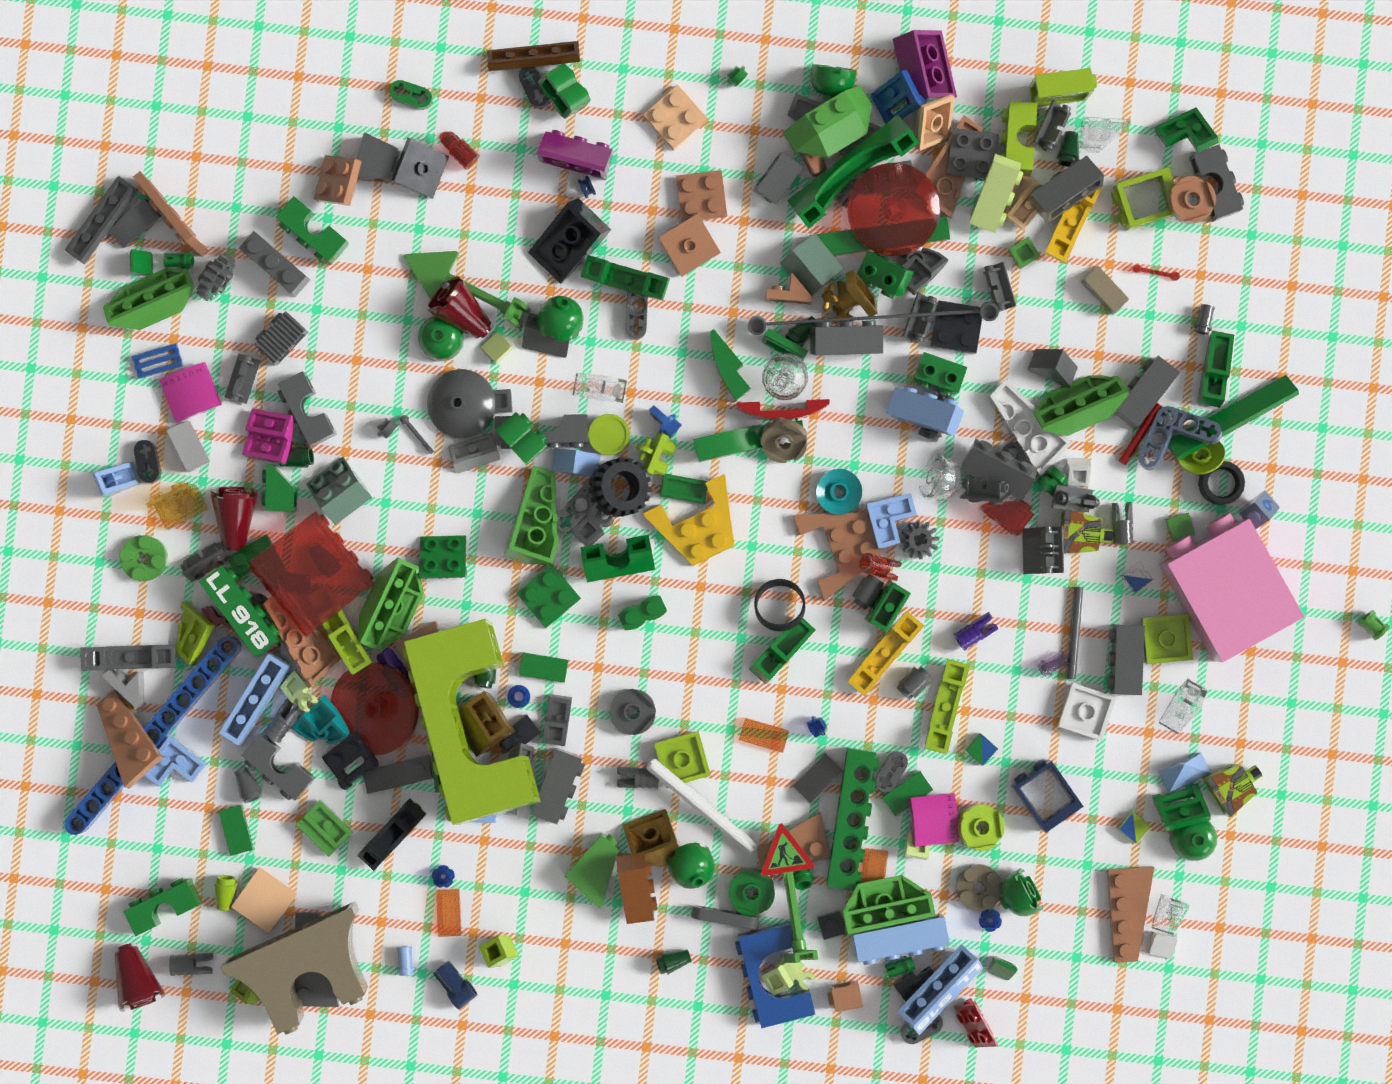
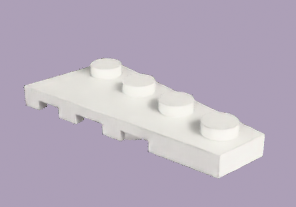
M1007 379L989 396L1015 439L1022 446L1032 466L1037 470L1039 477L1072 444L1064 435L1043 431L1033 413L1036 407Z

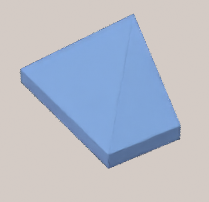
M1201 752L1159 771L1168 793L1211 774Z

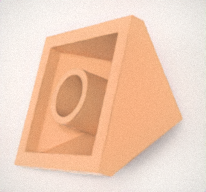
M953 95L924 104L919 108L914 128V135L919 141V144L916 145L917 150H923L949 138L954 104Z

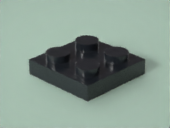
M938 300L936 312L980 310V307ZM980 313L935 316L930 347L976 354L982 324Z

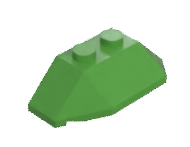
M857 86L841 92L808 112L783 131L782 134L794 153L829 158L867 134L872 104L861 86Z
M165 268L124 286L112 297L109 303L103 306L108 325L142 330L182 312L194 290L190 272L188 269Z
M1088 375L1072 382L1070 388L1062 386L1046 393L1033 413L1043 431L1069 436L1109 419L1129 395V392L1119 376Z
M397 557L378 573L359 614V643L380 651L385 646L405 635L424 594L417 565Z
M903 875L856 884L842 910L847 935L936 916L931 893Z

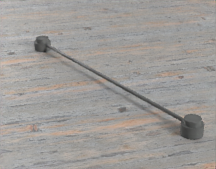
M987 301L981 305L980 310L780 322H766L762 316L754 315L748 321V330L753 335H761L766 330V326L972 313H980L985 321H994L999 315V309L994 302Z

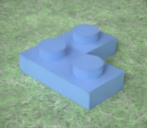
M911 493L865 505L877 550L901 543L895 521L917 516Z
M169 736L159 748L163 759L144 776L160 787L172 771L176 770L192 783L207 763L174 737Z

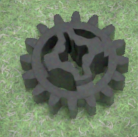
M225 253L223 255L220 254L218 259L215 258L213 262L210 260L198 277L200 285L196 288L198 290L196 294L208 301L209 299L212 300L213 296H216L218 292L220 294L224 292L229 281L233 278L231 270L235 267V260Z

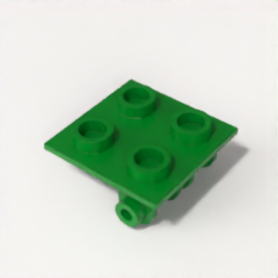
M466 535L420 537L419 579H449L467 576Z

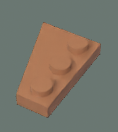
M821 812L788 830L811 861L830 858ZM772 840L757 848L761 869Z

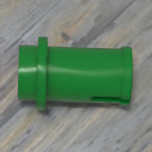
M189 252L184 254L164 253V258H167L163 259L165 268L176 267L189 270V268L194 267V255Z
M904 956V959L885 964L890 979L906 972L912 973V970L916 969L912 956Z

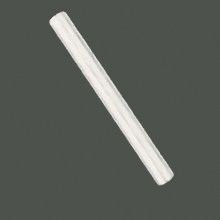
M652 759L647 764L646 769L747 854L755 850L757 847L756 842L658 760Z

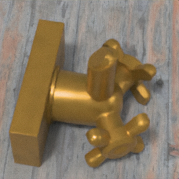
M854 269L845 273L846 283L841 280L837 281L838 295L833 292L835 283H830L829 289L821 295L824 301L823 310L826 311L830 302L835 304L832 305V310L836 312V316L833 318L853 317L849 312L857 305H860L868 316L878 314L875 295Z

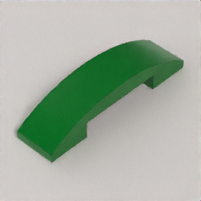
M590 255L586 257L580 276L612 288L661 301L664 300L670 281L668 277L618 265Z

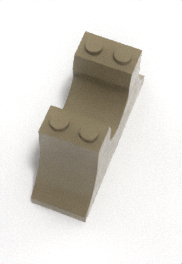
M356 901L226 959L222 964L221 969L225 976H230L243 982L258 996L272 1021L277 1035L282 1032L287 1035L298 1029L297 1026L300 1025L304 1017L302 1000L298 997L295 989V980L303 973L317 972L324 975L331 983L333 993L343 1005L348 1002L350 1005H353L363 1000L368 985L356 960L352 943L353 923L359 910Z

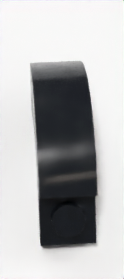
M409 798L357 856L375 871L421 822L426 813L419 804Z

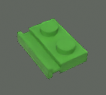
M319 800L296 824L328 857L353 833L322 800Z

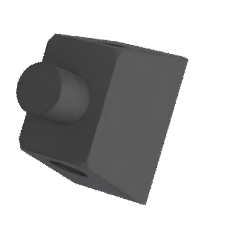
M363 133L356 158L362 161L357 179L392 183L391 179L399 161V149L374 136Z

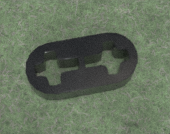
M535 67L521 68L519 80L529 102L538 109L546 107L550 100L546 96L543 97V102L541 103L538 100L533 101L536 97L533 90L538 89L541 95L544 94L538 84L541 78L538 70ZM528 71L530 74H536L533 76L535 84L532 86L528 79L523 80L526 77L525 73Z
M140 440L134 446L138 475L143 482L155 483L161 477L157 448L151 441ZM144 444L146 447L151 448V451L147 452L148 460H146L145 454L140 453ZM147 463H149L152 470H155L152 479L144 475V472L148 471Z

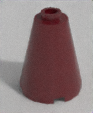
M459 276L449 279L447 283L450 285L445 289L440 287L428 303L430 309L427 310L432 315L475 339L479 337L484 338L491 331L490 319L463 279Z
M238 486L218 487V492L214 488L211 489V499L222 546L227 547L228 551H239L241 547L246 545L258 496V490L251 488V492H245V487Z
M131 943L118 947V952L114 955L119 1010L124 1012V1007L130 1006L131 1010L155 1002V997L158 995L161 996V999L165 997L163 988L137 946L132 947Z

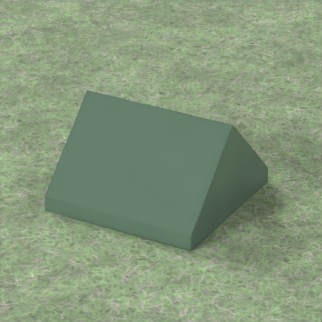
M815 233L795 247L780 262L790 276L791 273L794 274L811 296L816 294L844 270V267Z

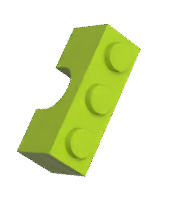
M1010 101L1007 108H1003L1002 122H1006L1005 130L1001 132L1000 144H1004V153H1000V156L1020 162V171L1023 172V176L1030 177L1033 171L1035 148L1021 145L1017 139V134L1034 131L1038 103Z

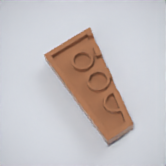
M280 589L261 605L270 623H273L280 632L278 637L308 689L311 688L341 659V656Z

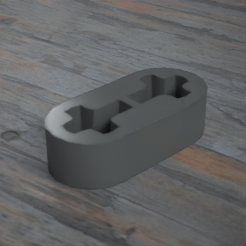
M894 751L888 755L875 777V785L880 791L890 792L895 788L907 768L908 759L906 755L899 751ZM901 756L903 765L896 766L895 770L892 771L891 768L894 763L891 759ZM889 772L892 773L889 778L891 785H886L882 788V783L879 781L880 778H886Z
M940 1015L936 1017L938 1020L935 1022V1027L932 1028L929 1025L920 1035L915 1032V1038L905 1036L908 1034L907 1029L910 1028L905 1023L901 1028L903 1040L908 1044H916L937 1033L943 1026L942 1017Z

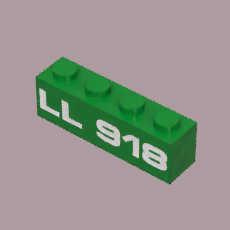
M221 565L199 581V583L254 657L259 658L281 641L278 638L280 632L273 623L268 624L264 619L266 613L260 605L257 604L255 606L250 598L253 596L245 586L240 587L236 580L239 577L231 567L227 569Z

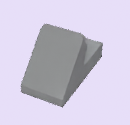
M108 670L102 676L135 708H141L145 704L144 672H138L129 683L127 682L128 677L120 670Z

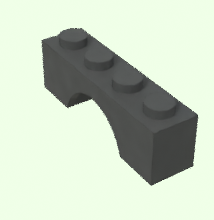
M588 414L564 415L558 427L551 432L543 433L548 440L545 442L547 447L561 448V444H570V448H584V444L589 443ZM495 416V430L510 416ZM495 431V444L501 445V449H511Z

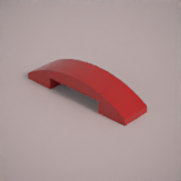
M830 399L806 400V409L760 411V402H737L736 405L739 411L759 419L773 421L777 417H782L788 420L808 417L829 406Z

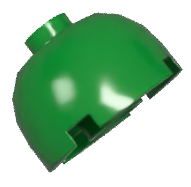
M812 64L810 81L813 89L823 94V99L830 100L841 92L854 87L857 71L843 67Z
M554 296L541 305L537 317V327L545 337L550 335L555 337V341H570L575 339L583 328L584 317L582 309L570 297Z
M436 316L425 320L419 329V347L432 360H451L463 348V331Z
M1205 821L1171 830L1169 841L1178 856L1188 861H1200L1208 858L1214 852L1218 836L1211 822Z
M688 843L674 850L675 855L672 858L669 856L667 860L669 873L674 882L683 888H699L709 882L714 874V858L709 847L706 845L702 847L700 843Z
M1019 868L1004 879L1001 885L1002 897H1000V902L1005 910L1009 909L1015 915L1028 917L1042 911L1043 905L1039 906L1038 904L1041 896L1030 876L1024 877L1022 873L1025 870Z

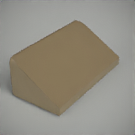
M1099 266L1081 281L1112 315L1129 300L1124 292Z

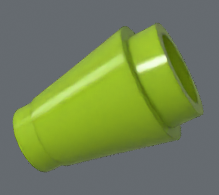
M217 876L214 886L218 910H231L238 884L235 881V876Z

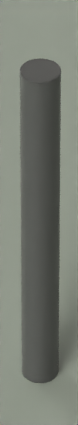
M1074 587L1067 679H1076L1083 587Z

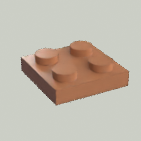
M325 155L313 199L324 203L350 206L362 161L355 158Z
M722 170L676 176L681 221L695 213H698L702 220L727 217Z

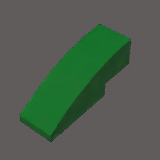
M713 329L710 331L714 361L727 390L737 402L751 390L750 386L737 372L743 367V363Z
M1211 331L1197 404L1220 408L1224 403L1227 380L1230 377L1234 334Z
M761 424L693 439L699 463L763 448L761 445Z
M803 618L794 628L783 631L750 666L749 670L764 684H767L816 629Z

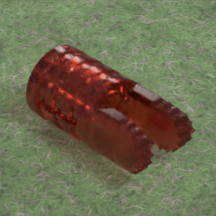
M451 131L440 133V141L450 151L449 154L465 170L469 169L479 159L480 155L464 139H460Z
M865 553L860 560L859 566L862 573L896 582L898 576L889 573L891 566L901 567L902 562Z

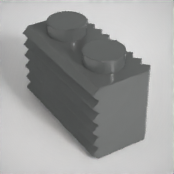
M286 311L283 314L281 312L272 319L271 323L273 325L267 331L265 329L262 330L255 338L257 342L254 344L277 366L308 334V331Z

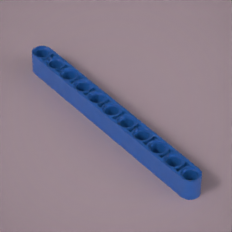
M233 636L221 638L143 728L148 736L151 729H155L158 732V739L152 741L157 749L240 653L242 645L238 638ZM228 640L234 644V650L231 653H227L224 649V644ZM212 658L217 659L219 662V667L216 671L211 670L209 667V662ZM200 676L203 678L204 685L202 688L195 686V677ZM182 693L186 694L189 698L186 706L181 705L179 702V697ZM167 711L171 712L174 717L171 724L164 720V714ZM116 761L65 820V829L71 835L86 832L124 789ZM106 782H109L113 787L111 794H107L104 791V784ZM90 800H94L97 803L96 812L89 809ZM75 818H79L82 821L81 829L75 828L73 824Z

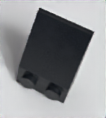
M577 198L567 202L528 253L561 284L586 259L587 255H590L612 229Z

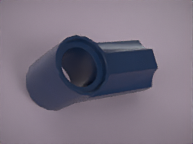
M450 960L433 972L434 976L447 991L449 1000L458 1010L478 996L472 984L467 979H463Z

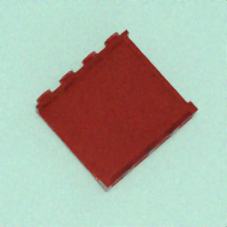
M316 511L253 558L247 565L306 638L374 585L372 574L366 568L362 569L358 564L359 559L352 550L348 551L345 548L342 537L337 532L333 533L328 527L330 523L323 514L319 515Z

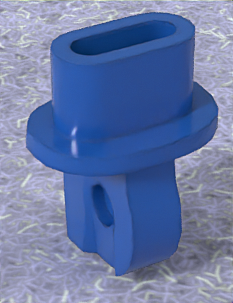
M654 405L649 409L650 415L661 424L660 434L663 432L671 438L682 426L675 419V414L667 417Z

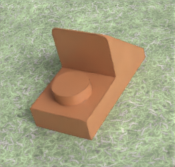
M791 273L789 291H785L783 286H771V289L766 290L765 301L811 305L813 297L794 274Z

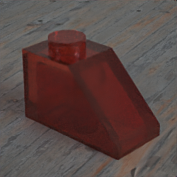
M1004 501L1000 505L986 503L978 508L1014 537L1020 534L1034 516V513L1030 511L1032 507L1025 501Z

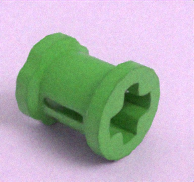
M1374 610L1369 611L1358 622L1360 626H1364L1373 635L1372 638L1374 640H1378L1390 628L1388 624H1384L1376 616Z

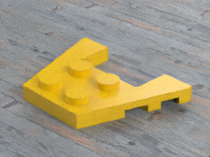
M725 474L705 483L715 505L678 524L672 525L663 504L643 513L644 517L692 566L735 546Z

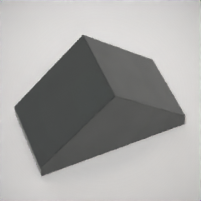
M1035 349L1027 368L1028 371L1067 388L1071 387L1078 369L1077 365L1063 349Z

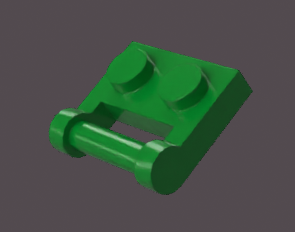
M1198 783L1190 785V788L1172 793L1152 795L1154 806L1158 811L1165 832L1211 820V814ZM1193 797V799H1190V800L1178 802V803L1171 804V805H1167V806L1164 805V804H1166V803H1170V802L1178 801V800H1181V799Z

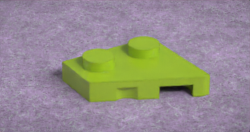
M182 601L180 609H184L183 623L178 624L176 653L188 664L196 665L215 625L191 603Z

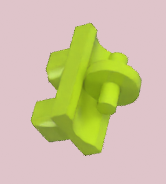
M657 433L654 441L646 438L644 445H636V449L641 450L638 459L645 461L642 469L646 468L647 474L665 475L668 464L659 460L661 453L664 452L672 456L677 447V444L668 439L669 436L663 433Z

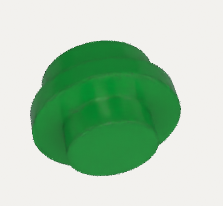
M736 65L728 73L729 80L727 83L737 87L748 75L745 67L742 65L739 68Z
M800 870L793 874L796 889L805 890L813 885L814 875L812 872Z

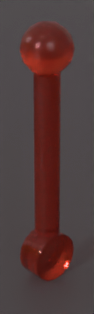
M1135 264L1132 268L1135 273L1145 272L1169 277L1172 281H1177L1180 278L1178 272L1168 273L1143 268L1139 264Z

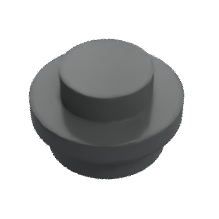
M393 417L389 420L384 418L377 426L379 430L377 435L379 437L383 436L385 439L388 438L398 426L394 422L395 419Z

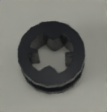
M1016 442L1006 444L1002 451L1009 452L1008 447L1012 446V449L1016 447L1018 449L1016 459L1020 461L1023 457L1022 446Z

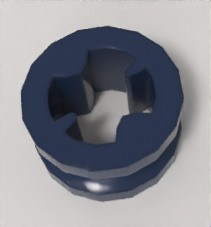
M588 175L585 176L584 180H577L586 199L589 198L590 194L596 195Z

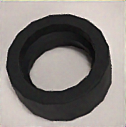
M1223 461L1216 469L1227 470L1234 477L1235 487L1227 496H1216L1209 489L1208 480L1214 471L1200 474L1198 481L1200 493L1205 500L1212 504L1225 505L1233 503L1240 498L1244 491V474L1232 462Z

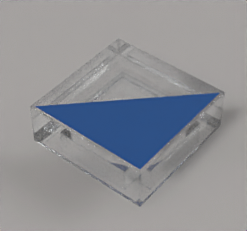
M1140 561L1121 574V577L1133 593H1137L1154 580Z

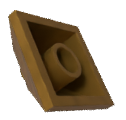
M666 809L623 824L631 854L644 853L645 861H650L653 866H667L669 856L672 858L675 855L674 850L680 847Z

